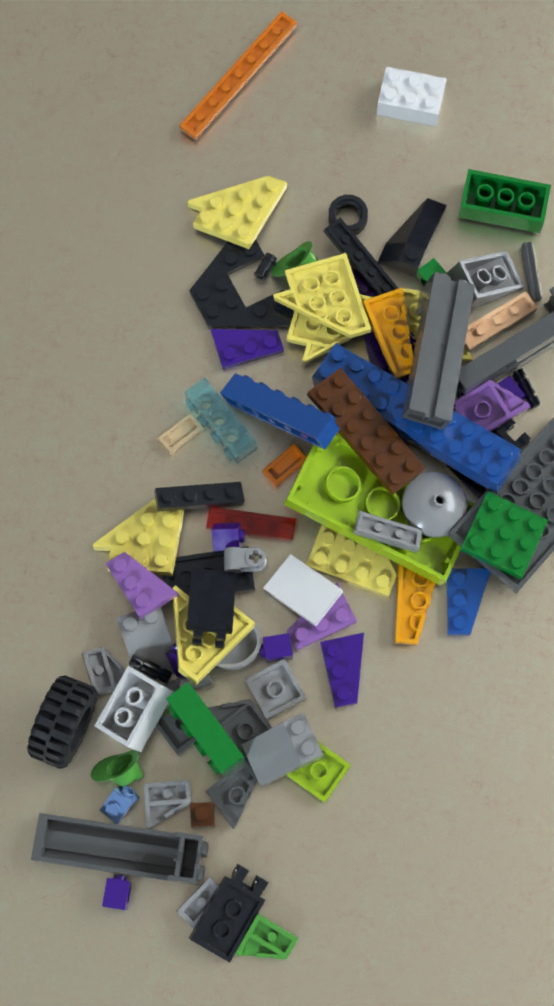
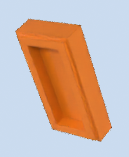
M293 443L262 470V473L277 488L302 466L306 455Z

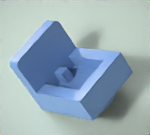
M118 786L109 795L100 811L115 824H118L140 797L131 787Z

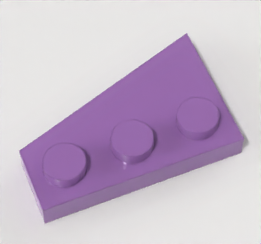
M126 552L105 563L140 619L179 596L178 592Z
M342 593L316 627L303 617H300L287 629V633L290 634V639L296 651H299L356 624L357 620Z

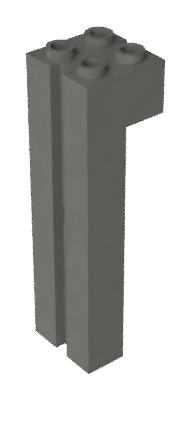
M434 272L420 291L416 314H421L402 417L444 430L452 419L475 285L468 283L466 280L459 279L455 282L445 273Z
M554 287L549 290L552 294L549 301L543 305L549 313L547 316L460 368L456 391L458 399L489 380L497 383L515 370L520 369L554 348Z
M39 813L31 860L198 886L199 881L204 880L205 867L201 863L203 857L207 858L209 844L205 842L206 839L201 835L181 832L171 833Z

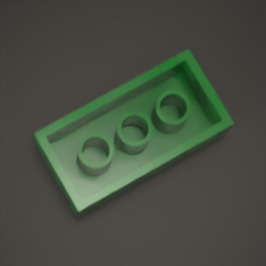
M468 169L458 218L541 233L551 185Z
M189 682L166 698L169 703L166 708L175 720L178 718L182 720L180 727L189 739L194 736L196 742L193 743L203 757L206 754L208 755L210 760L207 763L216 775L221 773L225 777L246 761Z

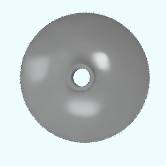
M426 472L418 475L407 485L402 497V509L408 523L414 528L423 530L422 534L429 537L447 536L466 515L468 509L467 498L460 484L452 477L440 472ZM437 497L442 500V504L437 503Z
M256 623L255 627L215 668L222 670L240 669L250 664L257 657L261 647V633Z

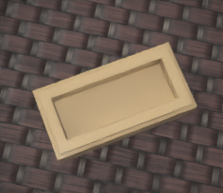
M190 412L157 437V441L172 456L203 432L204 427Z

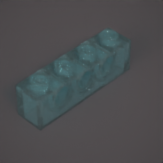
M205 377L184 392L186 399L184 403L190 411L195 410L199 415L197 419L204 428L207 426L210 429V436L215 443L222 444L225 448L223 452L229 460L233 459L238 464L258 449L257 441ZM205 402H209L212 404V406L208 409H204L201 407V405ZM218 418L225 420L222 425L214 424V421ZM229 435H236L238 439L230 442L227 440V437Z

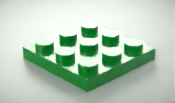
M487 491L460 551L521 580L548 520Z

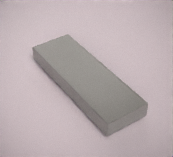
M359 511L356 516L353 534L416 553L419 550L423 530Z

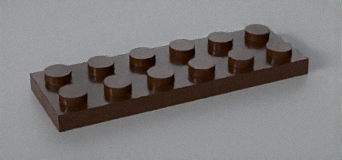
M342 368L336 370L306 394L322 413L325 411L329 412L336 418L335 422L340 428L338 433L391 496L426 469Z

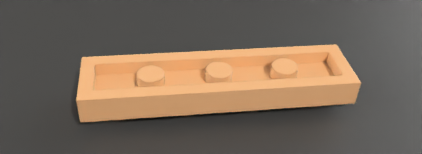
M525 291L468 325L464 348L467 352L471 351L536 312L538 307Z

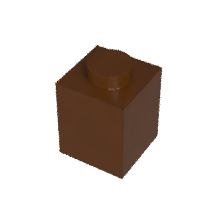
M213 802L190 803L192 829L215 828V804Z

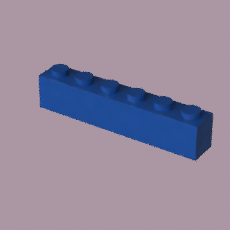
M235 373L220 392L228 405L324 450L340 430L335 422L336 418L329 412L325 411L322 413L311 404L305 405L296 397L289 398L278 389L274 391L263 382L256 383L247 375L241 376Z

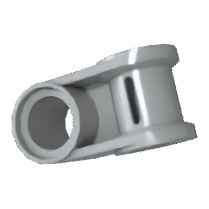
M229 547L224 549V571L236 573L259 572L267 566L265 553L258 547ZM255 556H259L260 558L258 559V563L253 562Z

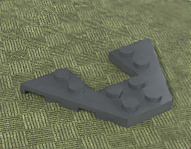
M251 699L208 707L246 760L205 791L233 829L236 827L257 782L242 744L272 728ZM172 714L161 716L156 727L179 756L192 746L196 739L194 736L189 739L180 727L182 723L180 718L175 720Z

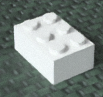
M386 66L378 100L377 115L437 127L447 78Z
M128 666L98 718L95 727L128 748L141 752L168 705L166 698L174 693V691L146 674Z

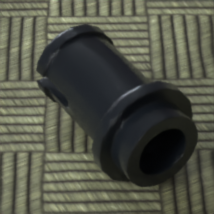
M271 253L262 255V261L256 272H254V276H257L256 278L262 281L266 280L272 267L277 264V258Z

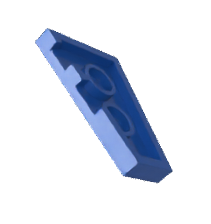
M452 568L446 581L447 636H470L489 578V570Z

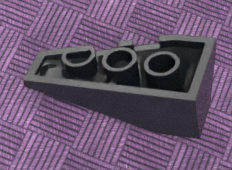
M427 198L386 242L378 263L416 278L417 270L423 264L447 205Z

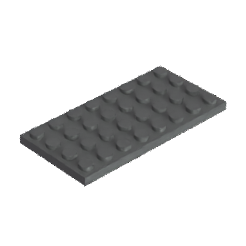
M554 417L522 451L520 461L499 492L496 494L489 489L487 490L548 520L521 580L473 557L516 594L554 551ZM487 491L447 535L460 547Z

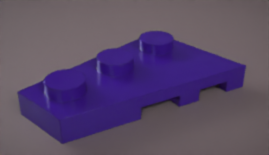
M211 329L223 370L284 353L278 330Z
M364 632L320 642L335 709L357 704Z

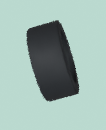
M344 194L337 197L329 207V225L337 220L336 212L339 208L344 206L354 207L360 212V220L356 224L347 226L355 235H358L365 229L368 220V208L365 202L355 195Z

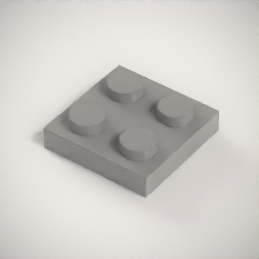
M285 658L245 680L266 720L275 717L306 699Z

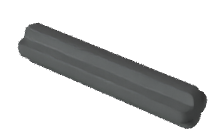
M525 242L521 248L529 295L533 302H539L542 299L534 245L532 242Z

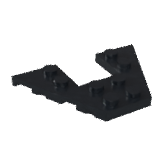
M256 239L250 249L227 242L189 290L208 329H218L220 327L227 329H236V327H250V329L290 327L295 310L274 301L273 295L245 307L229 277L230 274L262 260L261 257L264 253Z

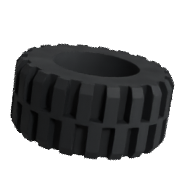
M67 675L59 676L55 680L40 706L31 729L27 752L31 758L58 769L66 768L71 763L82 743L95 709L98 693L94 686Z

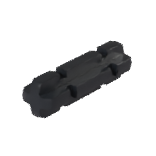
M524 369L515 370L513 377L516 382L518 381V387L525 394L524 398L528 400L527 402L531 409L538 407L541 401L538 395L535 396L536 391L529 378H526Z
M133 654L129 661L130 667L136 670L139 668L141 672L155 679L158 677L159 681L168 683L171 678V671L165 668L161 669V666L146 659L142 660V657Z

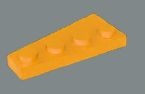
M403 287L363 301L365 312L391 374L398 379L410 376L413 360Z
M398 564L394 643L417 645L436 583Z

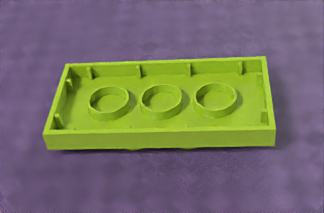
M338 432L325 450L312 444L283 505L440 586L447 581L461 548L448 536L429 537L422 534L419 550L415 553L353 534L356 516L359 511L411 526L406 520L402 509V497L408 484L391 496ZM437 497V503L442 504V500ZM467 499L468 512L475 503Z

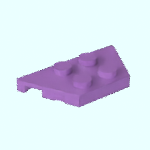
M492 380L487 381L454 402L456 404L455 412L488 431L494 430L531 408L528 402L515 396L512 392L502 388Z

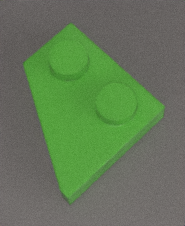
M258 913L235 954L238 956L247 955L260 958L287 959L299 937Z

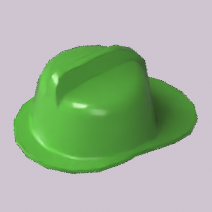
M304 242L295 250L282 257L276 266L272 268L273 276L280 277L285 275V270L319 261L312 252V242Z
M131 750L104 758L93 767L91 778L97 782L111 780L116 785L122 787L142 778L143 772L138 763L139 753L136 750Z

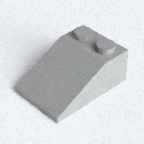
M507 251L459 261L447 272L452 281L456 282V280L462 279L475 285L471 309L524 288L523 282Z
M161 607L142 619L139 618L136 612L117 617L130 659L133 654L142 657V660L151 661L161 666V669L165 668L171 671V674H175L165 654L172 649L173 642Z
M304 713L288 719L242 744L260 787L322 759L324 755Z

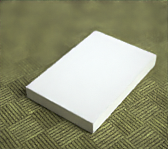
M291 554L263 587L264 591L315 627L343 593L341 588Z

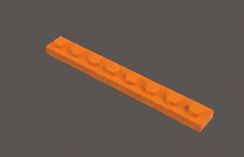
M281 11L179 125L180 130L196 141L297 27V21Z

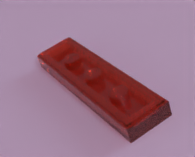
M219 507L209 508L206 529L212 530L213 525L216 523L240 522L241 529L245 530V535L293 541L296 518Z

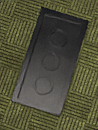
M224 551L176 557L173 576H163L164 582L172 589L176 585L189 596L191 568L224 571ZM253 572L236 573L235 594L255 591ZM173 599L169 601L167 604H172Z

